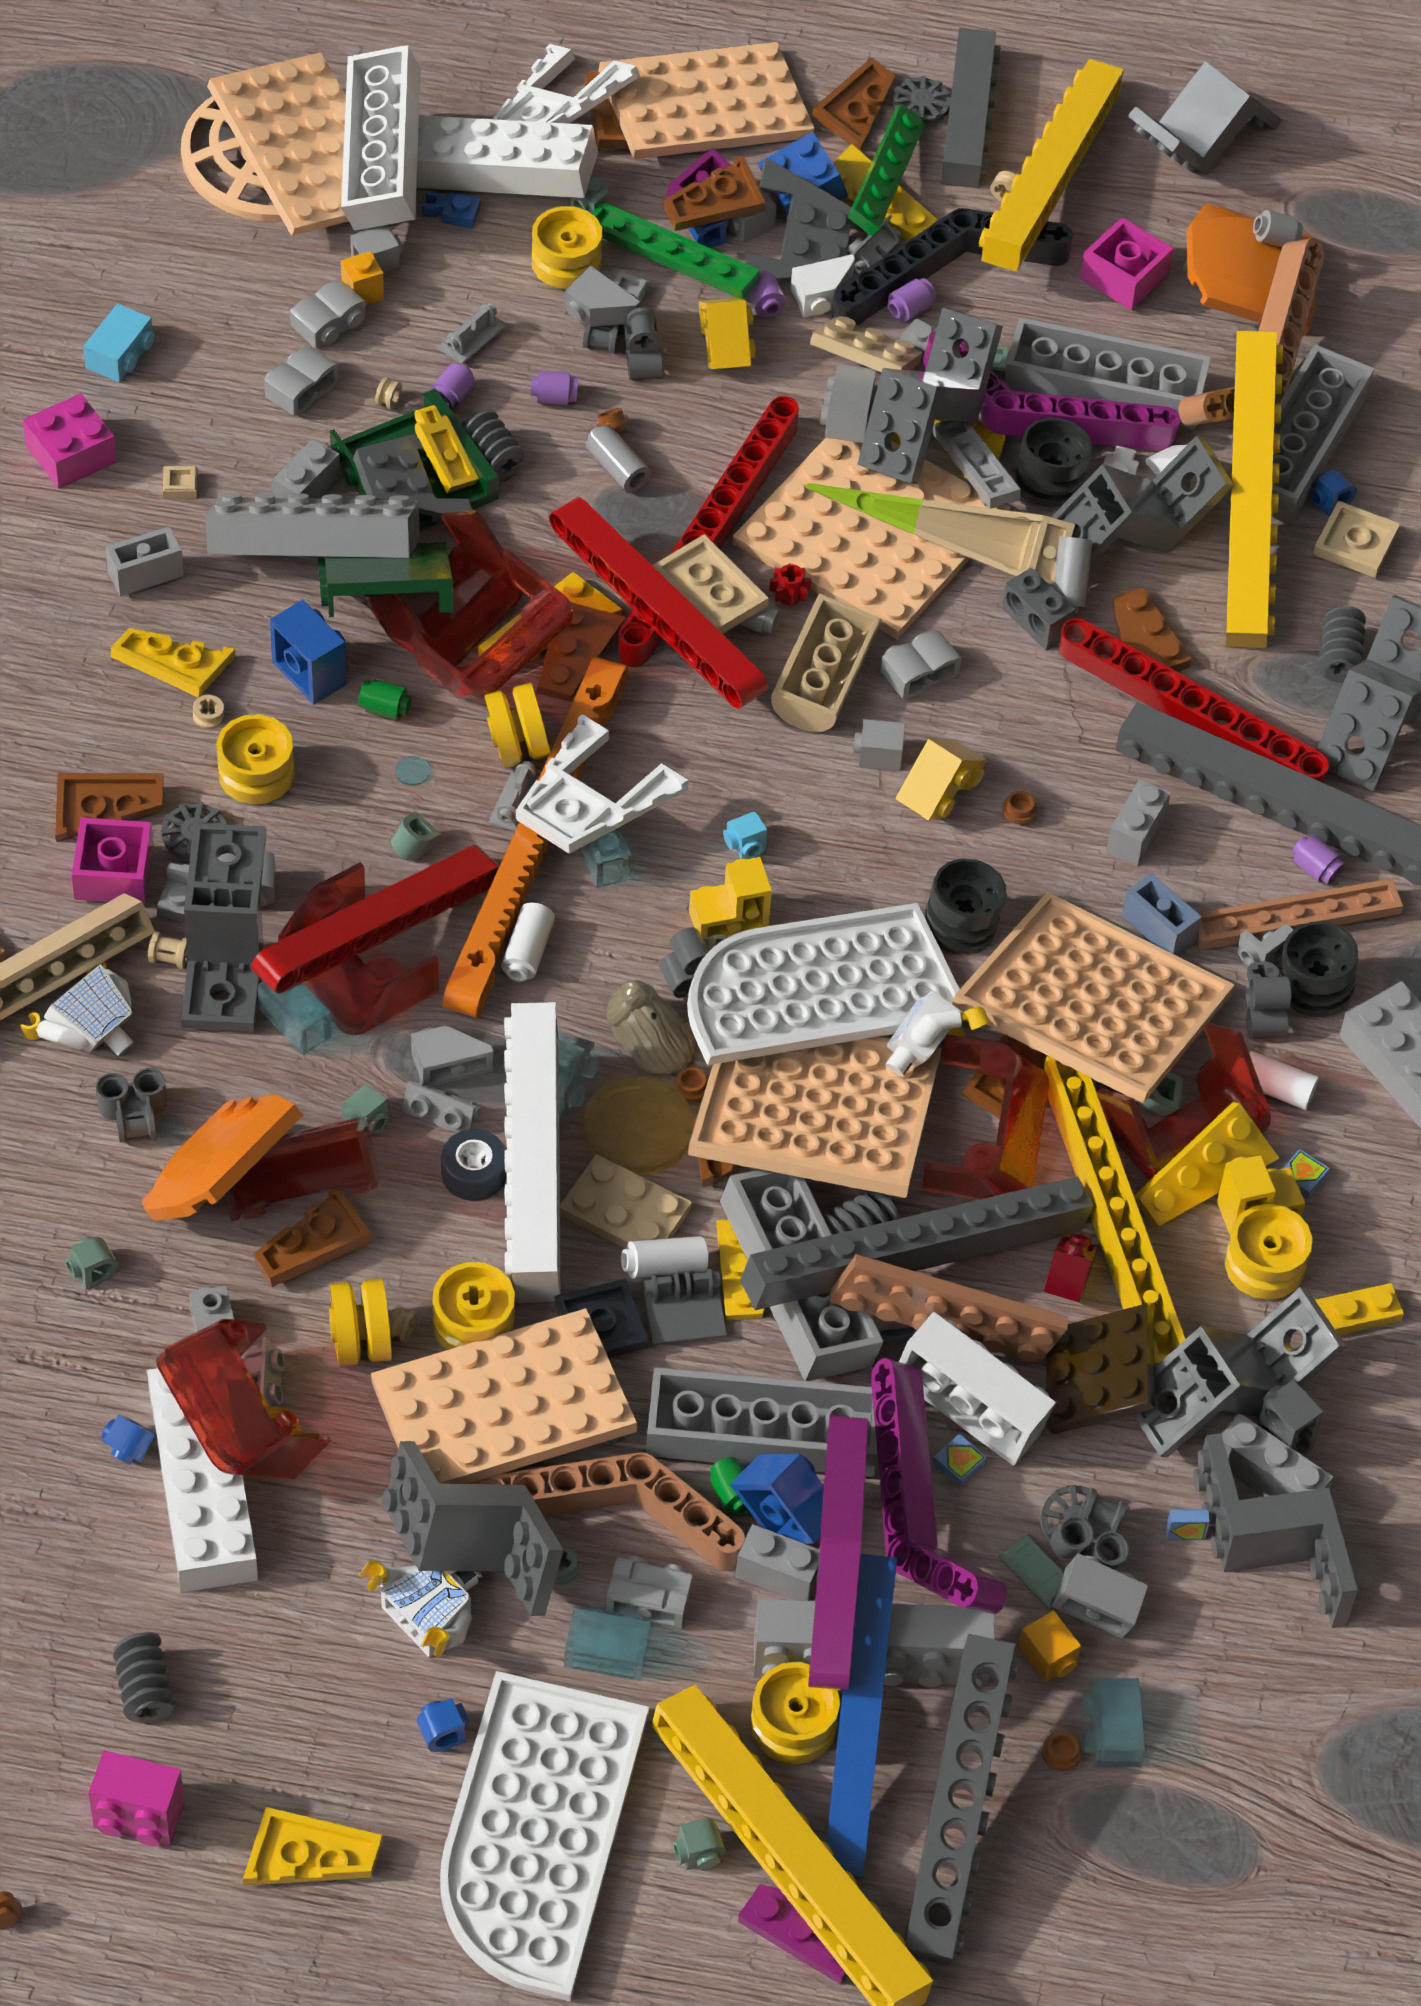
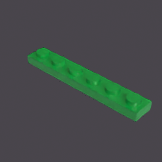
M903 104L894 111L847 216L871 236L880 229L926 124L916 112L909 110Z
M603 201L591 213L602 226L603 239L737 298L744 299L761 279L760 270Z

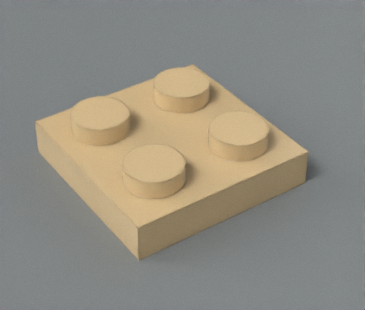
M1338 501L1314 547L1313 555L1375 578L1398 534L1400 523Z

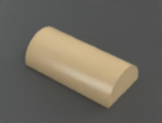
M819 593L772 692L771 703L775 712L788 724L804 731L822 732L830 729L840 713L882 619Z

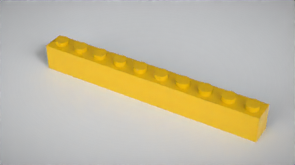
M1088 59L1084 68L1077 70L1073 86L1067 87L1063 103L1057 104L1053 120L1047 121L1042 139L1037 138L1035 141L1032 156L1025 158L1021 175H1015L1011 192H1005L1000 210H995L992 215L989 229H983L979 240V247L983 248L981 261L1018 272L1121 92L1123 68Z
M1237 331L1232 483L1234 487L1231 489L1226 647L1267 648V636H1274L1275 615H1268V605H1275L1276 585H1269V574L1276 575L1277 554H1270V544H1277L1278 524H1271V514H1278L1279 495L1272 494V484H1279V464L1273 463V454H1280V434L1274 433V424H1281V404H1275V394H1282V374H1276V365H1282L1283 345L1277 344V332Z
M1046 1056L1042 1082L1075 1175L1079 1177L1094 1204L1090 1217L1122 1308L1127 1309L1147 1303L1154 1310V1367H1156L1186 1340L1092 1079L1074 1068L1066 1066L1050 1056Z
M695 1684L657 1703L651 1727L872 2006L923 2005L927 2000L933 1983L926 1966L921 1962H917L906 1948L902 1936L889 1927L882 1918L878 1906L865 1897L858 1888L853 1875L841 1867L834 1858L829 1845L817 1837L810 1828L805 1815L799 1811L797 1812L789 1802L781 1785L773 1782L763 1769L760 1759L755 1754L750 1753L740 1741L736 1729L732 1725L727 1724L720 1716L712 1699L704 1696Z

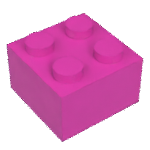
M1121 217L1084 252L1080 279L1128 309L1133 310L1169 275L1174 248Z
M82 393L23 419L26 447L58 489L117 462L113 433Z
M81 817L71 874L74 900L109 902L125 893L142 901L145 905L154 850L152 822Z
M103 1750L88 1792L93 1827L108 1836L118 1837L125 1835L136 1838L140 1843L147 1846L155 1847L161 1844L170 1847L185 1806L181 1769Z

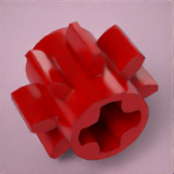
M789 563L780 569H774V578L770 579L769 591L776 592V602L780 601L785 605L792 606L800 601H806L807 592L811 591L812 584L811 578H804L806 568H800Z

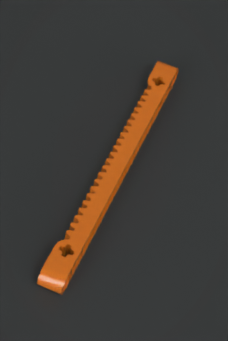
M593 657L538 781L546 772V765L550 759L555 758L561 750L562 742L569 732L572 733L578 725L577 719L580 715H585L601 726L609 722L624 690L628 676V666ZM585 761L569 775L580 780L581 770L585 768ZM520 822L447 983L442 1003L444 1009L479 1018L495 984V962H500L501 951L505 950V940L510 939V929L515 927V918H518L520 908L525 904V897L529 896V886H533L534 875H538L539 865L543 864L544 854L548 852V843H552Z

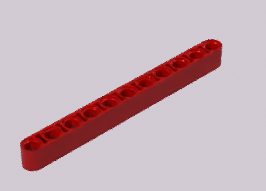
M779 396L770 402L670 554L704 534L719 549L722 548L796 435L799 405L795 399L788 396ZM634 610L619 632V660L628 667L644 665L662 639Z

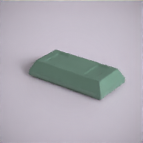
M1027 1534L1001 1553L999 1558L1051 1611L1064 1571Z

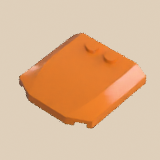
M1205 203L1186 230L1188 279L1191 285L1198 286L1203 294L1200 299L1203 306L1261 323L1282 248L1257 241L1253 233V223L1256 218ZM1303 233L1301 240L1313 237L1306 233ZM1315 293L1303 336L1307 334L1313 321L1316 309Z
M277 1094L258 1098L250 1096L244 1100L235 1101L232 1099L226 1102L176 1151L166 1164L154 1187L141 1199L145 1211L153 1221L188 1217L196 1213L207 1200L211 1205L218 1202L286 1134L303 1114L295 1104Z

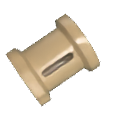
M155 931L148 948V962L156 963L158 960L177 964V968L184 970L188 964L186 938L178 940L163 937L161 932Z

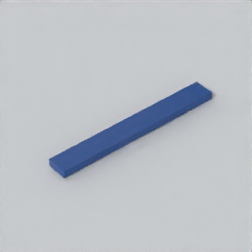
M860 1553L849 1687L848 1691L843 1690L826 1840V1843L833 1852L834 1858L845 1871L850 1872L853 1877L863 1878L897 1566L896 1557Z

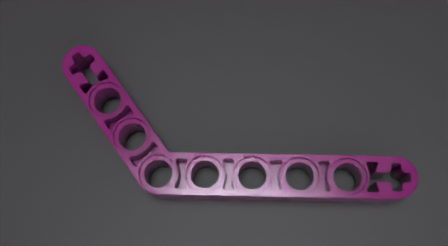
M936 331L930 334L923 358L925 369ZM963 343L959 347L960 355L964 358L969 352V349ZM992 371L978 418L980 422L994 433L1023 437L1026 428L1035 421L1044 418H1061L1072 421L1082 427L1090 437L1091 444L1162 451L1174 445L1181 424L1179 413L1173 408L1165 406L1012 391Z
M887 1358L881 1359L873 1368L871 1385L886 1556L897 1558L896 1572L950 1602L960 1607L989 1614L999 1613L1007 1599L1005 1583L938 1547L922 1373L916 1366Z
M829 1415L820 1553L808 1687L848 1691L862 1538L868 1418Z

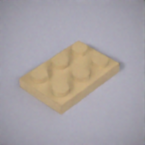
M842 316L833 318L815 330L810 344L879 372H882L883 368L911 370L920 364L923 351L914 348V344L909 341L900 339L895 341L885 337V333L878 329L862 328L855 325L856 322Z
M705 534L652 565L722 634L768 607L769 598Z
M596 1154L561 1203L560 1216L626 1249L630 1241L672 1238L691 1211L692 1202Z

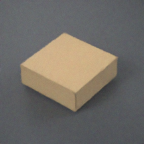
M164 466L163 499H197V466Z

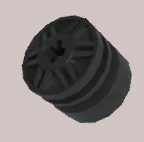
M1044 418L1028 426L1022 438L1020 457L1015 473V483L1021 489V494L1031 502L1042 506L1061 507L1084 484L1086 468L1092 449L1090 437L1082 427L1072 421L1061 418Z
M961 858L949 861L939 868L933 880L930 898L924 914L937 944L951 952L965 954L981 951L988 946L996 934L1000 915L1003 911L1007 897L1006 884L998 871L991 865L977 859Z
M1309 922L1298 926L1288 934L1283 945L1281 976H1288L1291 987L1290 1007L1296 1012L1310 1017H1327L1339 1013L1349 1005L1355 990L1358 945L1352 935L1341 926L1329 922Z

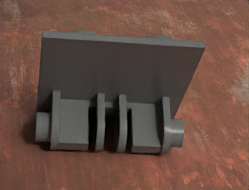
M707 1269L704 1273L689 1274V1272H684V1275L673 1273V1276L658 1278L655 1275H651L649 1279H642L652 1345L727 1337L719 1293V1272H712L711 1269Z

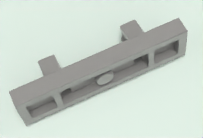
M946 420L934 424L933 435L950 456L951 463L956 469L959 468L978 492L979 499L984 506L995 508L1005 503L1021 500V489L969 422Z

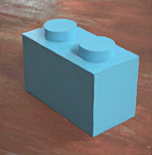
M117 303L83 346L85 368L120 383L127 372L133 371L138 358L144 351H148L154 342L155 335L152 331L151 317Z

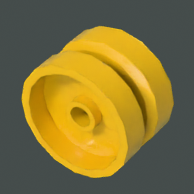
M559 206L549 209L537 217L532 226V269L537 278L547 285L559 289H567L590 266L600 272L602 226L594 215L587 210L574 206Z
M531 682L514 687L512 694L516 709L510 710L506 694L501 690L484 695L489 717L486 718L494 747H498L504 769L521 764L523 759L519 745L521 741H525L528 754L533 760L546 758L550 755L543 721Z
M261 714L244 715L230 721L220 731L216 741L219 783L227 795L239 802L251 805L267 804L281 798L291 788L295 778L293 741L291 733L283 723L273 717Z
M1267 1203L1252 1206L1242 1212L1233 1224L1226 1251L1225 1268L1231 1282L1243 1293L1253 1298L1264 1300L1284 1298L1295 1291L1304 1279L1307 1262L1311 1253L1313 1238L1308 1224L1298 1213L1281 1205Z
M481 1262L459 1264L443 1273L434 1286L432 1300L433 1330L437 1341L446 1350L514 1330L515 1291L510 1279L500 1269Z
M383 1278L363 1281L360 1287L361 1304L356 1305L354 1289L349 1282L330 1284L331 1308H328L331 1340L332 1343H335L338 1367L358 1364L361 1358V1340H365L367 1356L372 1363L391 1361L390 1327Z
M802 1662L782 1663L768 1670L756 1685L750 1722L752 1736L760 1750L775 1761L790 1765L810 1763L823 1756L833 1744L840 1710L838 1690L808 1687L810 1664Z

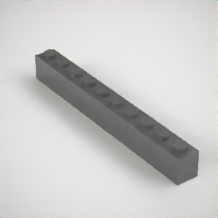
M1136 702L1119 729L1116 751L1124 754L1126 757L1138 760L1154 767L1159 772L1167 773L1185 781L1191 786L1199 787L1215 794L1222 800L1240 805L1254 814L1274 820L1286 828H1292L1310 837L1316 835L1326 844L1343 851L1349 856L1360 858L1381 870L1389 871L1407 879L1413 884L1421 885L1420 825L1140 702Z
M1077 1176L750 1254L740 1281L754 1309L759 1310L829 1293L856 1254L908 1270L919 1271L1082 1231L1094 1204Z

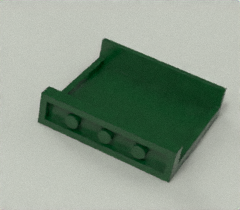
M436 388L425 392L424 407L422 408L434 405L441 416L446 415L449 418L479 478L475 485L446 493L430 459L421 458L435 498L468 499L472 510L499 499V476ZM416 410L341 440L334 429L330 430V445L328 447L339 453L340 467L343 470L344 478L350 487H355L358 495H366L353 459L356 450L415 434V424L417 423L415 419ZM419 513V532L439 524L433 522L429 515Z
M446 542L418 543L409 558L329 556L318 558L321 607L328 606L329 617H334L333 596L437 592L440 612H454L453 581Z

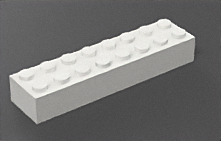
M512 1003L511 1017H505L504 1019L507 1050L504 1053L507 1083H505L504 1088L505 1105H507V1116L505 1117V1139H507V1150H505V1172H507V1184H505V1206H507V1218H505V1240H507L505 1274L510 1279L515 1291L516 1303L554 1302V1296L561 1295L559 1033L556 1003Z

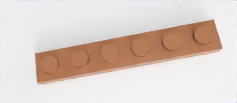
M1393 878L1204 911L1198 913L1202 918L1197 943L1199 949L1204 950L1238 944L1240 934L1245 930H1248L1260 940L1267 932L1271 930L1275 932L1284 924H1287L1294 930L1298 926L1309 922H1329L1335 925H1344L1400 915L1403 904Z

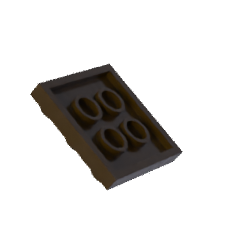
M1147 1303L1068 1324L1066 1332L1046 1355V1392L1056 1403L1046 1422V1428L1053 1435L1155 1409L1154 1310Z

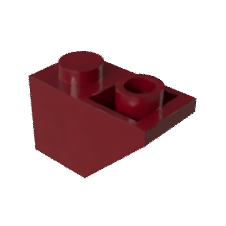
M1071 1233L1070 1237L1063 1235L1054 1251L1044 1292L1080 1302L1084 1295L1099 1245L1092 1244L1091 1238L1081 1234Z

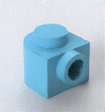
M756 812L748 813L727 822V829L723 831L725 842L730 850H736L741 859L755 858L767 851V829Z

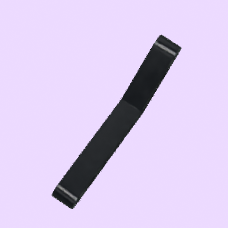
M967 208L953 210L840 286L834 293L832 319L839 316L847 317L856 322L855 325L858 326L886 307L889 294L914 279H927L965 252L982 255L983 248L979 247V240L983 229H989L993 212ZM1047 221L1024 261L1050 266L1064 265L1070 257L1073 237L1072 230L1065 224Z

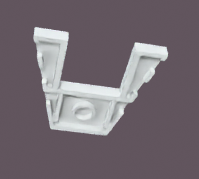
M549 44L546 47L548 54L543 60L537 59L531 67L533 74L527 82L522 80L517 86L518 94L513 100L508 98L493 119L569 124L640 77V74L635 65L614 60L575 97L543 90L546 85L575 60L571 49Z
M583 714L577 719L578 725L573 732H569L563 740L562 748L557 756L551 758L546 765V772L540 781H535L516 809L517 821L569 854L688 790V779L662 763L616 804L569 775L609 740L608 730Z

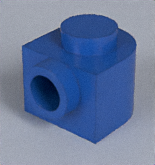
M726 219L687 229L697 243L713 248L727 243L726 229L729 228V220Z
M1335 469L1325 471L1317 477L1315 487L1310 490L1309 496L1315 506L1319 507L1327 516H1331L1338 501L1346 504L1352 502L1357 493V488L1339 470Z
M118 1415L116 1420L112 1419L106 1425L101 1439L113 1447L110 1454L131 1465L133 1459L142 1461L156 1434L133 1419Z
M450 1698L443 1702H430L422 1708L416 1721L430 1751L440 1752L466 1742L464 1727L469 1725V1720L462 1703L455 1705L453 1699Z

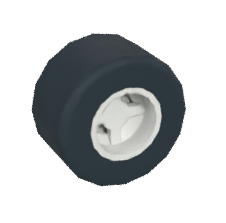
M475 1128L462 1130L452 1135L444 1144L441 1153L442 1180L449 1192L460 1199L469 1201L485 1200L497 1194L504 1185L507 1172H505L506 1149L504 1144L494 1134Z

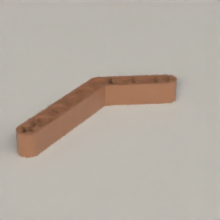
M1316 238L1288 242L1283 245L1259 331L1277 332V344L1283 345L1282 365H1276V374H1282V394H1275V404L1280 403L1288 390L1324 260V248L1322 243ZM1235 386L1184 397L1178 407L1179 416L1183 424L1186 426H1196L1233 419Z
M632 1453L503 1473L469 1483L525 1485L529 1492L535 1494L532 1497L544 1517L635 1502L712 1566L722 1571H730L737 1568V1557L745 1541L743 1530L735 1522L652 1455L647 1453ZM643 1474L646 1475L648 1478L637 1479L633 1476ZM600 1480L609 1481L610 1484L599 1485L596 1482ZM562 1486H569L573 1489L570 1491H561L558 1488ZM670 1497L676 1499L677 1501L668 1503L663 1501L662 1499ZM698 1520L704 1522L705 1525L695 1526L690 1522Z

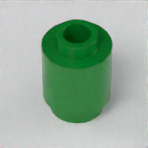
M374 679L372 682L365 680L360 690L358 706L365 708L367 713L398 721L402 715L407 716L412 696L407 695V687Z
M734 1457L724 1458L711 1467L710 1483L725 1512L729 1515L743 1516L750 1513V1511L730 1484L746 1467Z

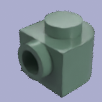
M591 176L585 197H570V206L592 213L602 201L608 204V183L601 177Z
M416 811L403 819L391 839V845L395 853L402 859L418 860L431 852L441 833Z
M1168 1072L1144 1103L1139 1101L1137 1103L1145 1111L1159 1117H1165L1177 1111L1183 1099V1092L1181 1091L1183 1077Z
M363 1085L342 1103L343 1112L341 1116L344 1122L353 1130L358 1128L367 1137L370 1136L366 1119H368L371 1135L380 1132L385 1127L387 1121H389L387 1099L369 1085Z
M100 1237L82 1239L71 1247V1256L65 1258L69 1274L73 1279L79 1278L85 1289L108 1280L119 1267V1263L104 1239Z
M711 1818L680 1825L677 1841L673 1842L676 1860L679 1865L684 1864L686 1870L698 1867L700 1870L713 1868L721 1862V1857L726 1853L717 1822Z

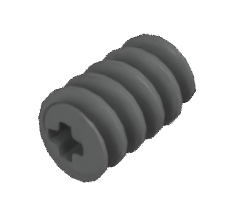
M485 410L469 415L462 421L461 425L499 476V482L511 478L519 468V463L524 457V451L521 446H518L516 439L511 437L508 428H505V424L499 419L497 413L494 410Z
M1341 606L1328 611L1324 616L1318 667L1320 673L1332 682L1343 683L1349 669L1362 662L1366 616L1360 609Z
M867 1191L866 1195H858L854 1201L845 1202L842 1208L835 1207L830 1211V1214H822L831 1235L901 1219L891 1199L886 1194Z
M143 1632L126 1637L113 1649V1658L116 1661L115 1669L119 1676L118 1686L121 1689L120 1697L123 1702V1714L132 1722L142 1724L163 1721L174 1711V1706L168 1703L172 1698L171 1691L166 1689L169 1686V1678L163 1675L166 1673L167 1666L161 1661L164 1658V1651L159 1647L162 1640L159 1634L153 1632Z

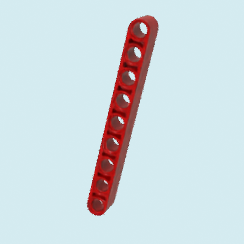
M576 497L549 514V522L554 532L735 709H741L768 691V684L762 672L584 499Z
M1073 618L1064 623L1059 648L1061 655L1066 660L1153 709L1325 784L1329 762L1326 756L1318 750L1080 618ZM1072 638H1077V639H1080L1081 641H1080V642H1074V641H1071L1070 639H1072ZM1099 655H1108L1110 658H1102ZM1129 671H1136L1140 674L1133 675L1130 674ZM1164 687L1169 689V691H1161L1158 688ZM1187 704H1195L1199 707L1192 708L1189 707ZM1223 720L1226 721L1228 724H1220L1217 721ZM1246 737H1254L1257 741H1250ZM1282 753L1285 754L1287 757L1281 758L1278 757L1276 754ZM1306 770H1313L1318 774L1312 775L1307 773Z
M472 845L264 948L253 959L251 969L276 994L284 993L488 890L500 865L478 845Z

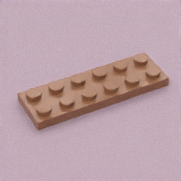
M857 1254L831 1288L829 1298L830 1303L841 1305L846 1310L861 1311L875 1315L883 1321L899 1322L912 1326L915 1330H918L928 1317L935 1312L942 1318L951 1320L958 1327L959 1331L970 1339L982 1343L989 1352L1005 1353L1015 1356L1024 1362L1040 1363L1066 1332L1068 1326V1316Z

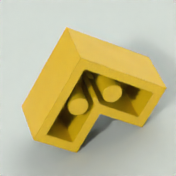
M740 298L699 301L701 334H704L706 337L708 368L722 369L751 366L750 358H755L756 354L754 339H749L748 326L753 325L752 307L747 306L746 300Z
M928 739L895 799L927 820H942L952 811L955 805L953 798L958 790H971L972 787L974 788L980 783L985 771L983 767L987 760L955 739Z
M761 857L742 858L726 863L725 884L713 887L704 886L690 891L689 913L694 928L699 930L702 938L714 935L730 937L746 930L769 926L772 890Z
M1261 1155L1250 1158L1242 1156L1226 1163L1217 1204L1230 1235L1233 1224L1239 1215L1256 1205L1269 1203L1285 1206L1298 1213L1302 1218L1305 1201L1291 1167L1280 1170L1275 1168L1267 1170Z

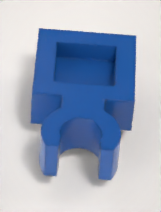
M427 191L426 203H422V215L430 218L440 215L442 216V223L473 229L481 208V198L450 192L448 198H445L438 192Z

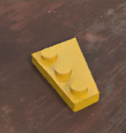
M129 628L111 646V657L191 695L200 697L235 659V649L223 646L222 651L205 648L204 642L192 640L189 645L174 642L169 635Z
M716 1220L725 1321L763 1319L765 1308L754 1309L740 1281L748 1260L729 1220Z
M266 1807L243 1876V1886L372 1878L382 1845V1835Z

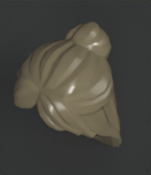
M628 980L621 988L614 992L607 1007V1020L615 1040L632 1054L638 1066L647 1073L670 1076L689 1067L696 1045V1039L690 1024L683 1020L667 1001L658 996L653 986L640 980Z

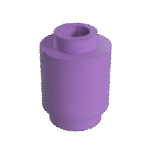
M760 270L761 279L748 293V296L759 316L764 318L774 317L785 308L786 298L775 276L766 270Z
M914 279L889 294L888 310L894 318L907 322L932 306V303L936 300V291L927 279Z
M450 364L432 385L431 390L436 388L448 407L456 409L474 388L475 379L472 371L467 366Z
M539 370V377L532 376L531 396H537V403L568 405V402H576L578 376H570V372Z
M1312 835L1309 838L1306 836L1302 837L1292 850V853L1295 855L1293 863L1319 883L1323 881L1330 885L1345 867V863L1340 859L1341 855L1316 835Z

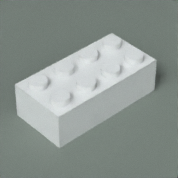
M935 1312L928 1317L909 1339L899 1361L920 1369L923 1378L924 1400L1013 1466L1017 1464L1040 1436L1056 1403L1044 1389L1039 1386H1033L1021 1377L1013 1366L1002 1363L990 1354L982 1343L970 1339L958 1330L955 1323L947 1318H942Z

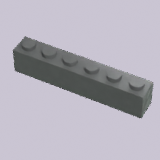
M959 28L941 184L979 188L980 175L986 176L988 157L982 156V154L989 153L991 134H985V130L991 131L993 112L987 111V109L994 108L996 94L995 89H990V86H996L998 67H992V65L999 64L1001 45H995L996 32Z

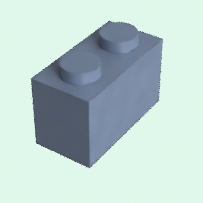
M1149 874L1126 891L1122 917L1154 945L1178 956L1197 941L1202 916L1154 874Z

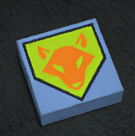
M1300 1149L1284 1166V1168L1291 1167L1301 1194L1307 1199L1328 1176L1330 1169Z
M958 1434L933 1458V1464L960 1487L986 1465L987 1457L961 1434Z
M1206 1509L1170 1510L1166 1525L1167 1540H1205L1209 1526V1511Z

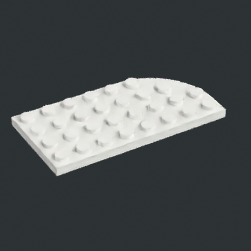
M918 903L760 927L734 934L714 946L700 962L691 982L687 1006L690 1026L706 1064L713 1065L894 1034L915 1002L934 990L952 1004L954 995L960 989Z
M496 1671L444 1846L440 1869V1889L444 1913L456 1940L476 1964L500 1981L532 1993L571 2001L647 1722L648 1706Z

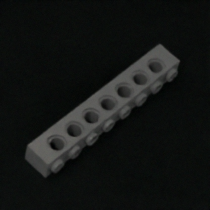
M968 1634L964 1644L904 1940L906 1948L914 1957L950 1964L953 1954L961 1955L965 1931L958 1930L961 1914L969 1915L973 1891L966 1890L969 1874L976 1876L979 1867L981 1852L974 1850L977 1835H985L989 1812L982 1811L985 1796L992 1797L997 1773L990 1772L992 1758H1000L1005 1735L998 1733L1000 1718L1008 1719L1012 1696L1005 1694L1008 1679L1014 1681L1016 1679L1020 1657L1013 1656L1014 1643ZM980 1674H989L996 1680L997 1687L993 1690L985 1691L977 1685L976 1677ZM974 1712L983 1713L988 1718L989 1726L981 1730L973 1728L968 1721V1715ZM965 1751L977 1753L981 1759V1765L977 1768H967L962 1764L960 1754ZM957 1790L968 1791L973 1797V1804L967 1808L957 1806L952 1799V1793ZM949 1829H958L964 1834L966 1843L960 1847L950 1846L944 1838V1833ZM942 1868H949L956 1873L958 1883L951 1887L943 1886L938 1882L936 1872ZM936 1907L943 1908L949 1914L950 1923L942 1927L935 1926L929 1920V1910Z

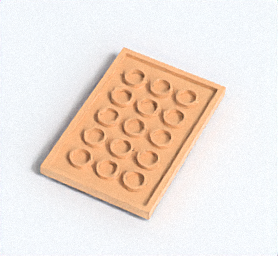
M777 42L616 60L635 65L640 74V77L609 97L633 159L706 151L711 148L715 150L798 140L814 132V126ZM613 61L600 62L598 72L601 73Z
M322 53L210 78L207 86L291 236L348 222L341 208L346 95Z
M586 1308L502 1333L486 1340L469 1343L371 1373L373 1387L397 1447L399 1448L400 1441H415L439 1484H469L637 1432L635 1417Z

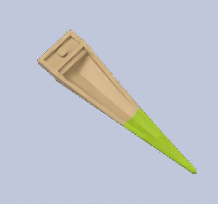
M814 483L804 485L811 491L1013 578L1032 567L1053 588L1059 537H1072L1075 524L1039 514L924 500Z

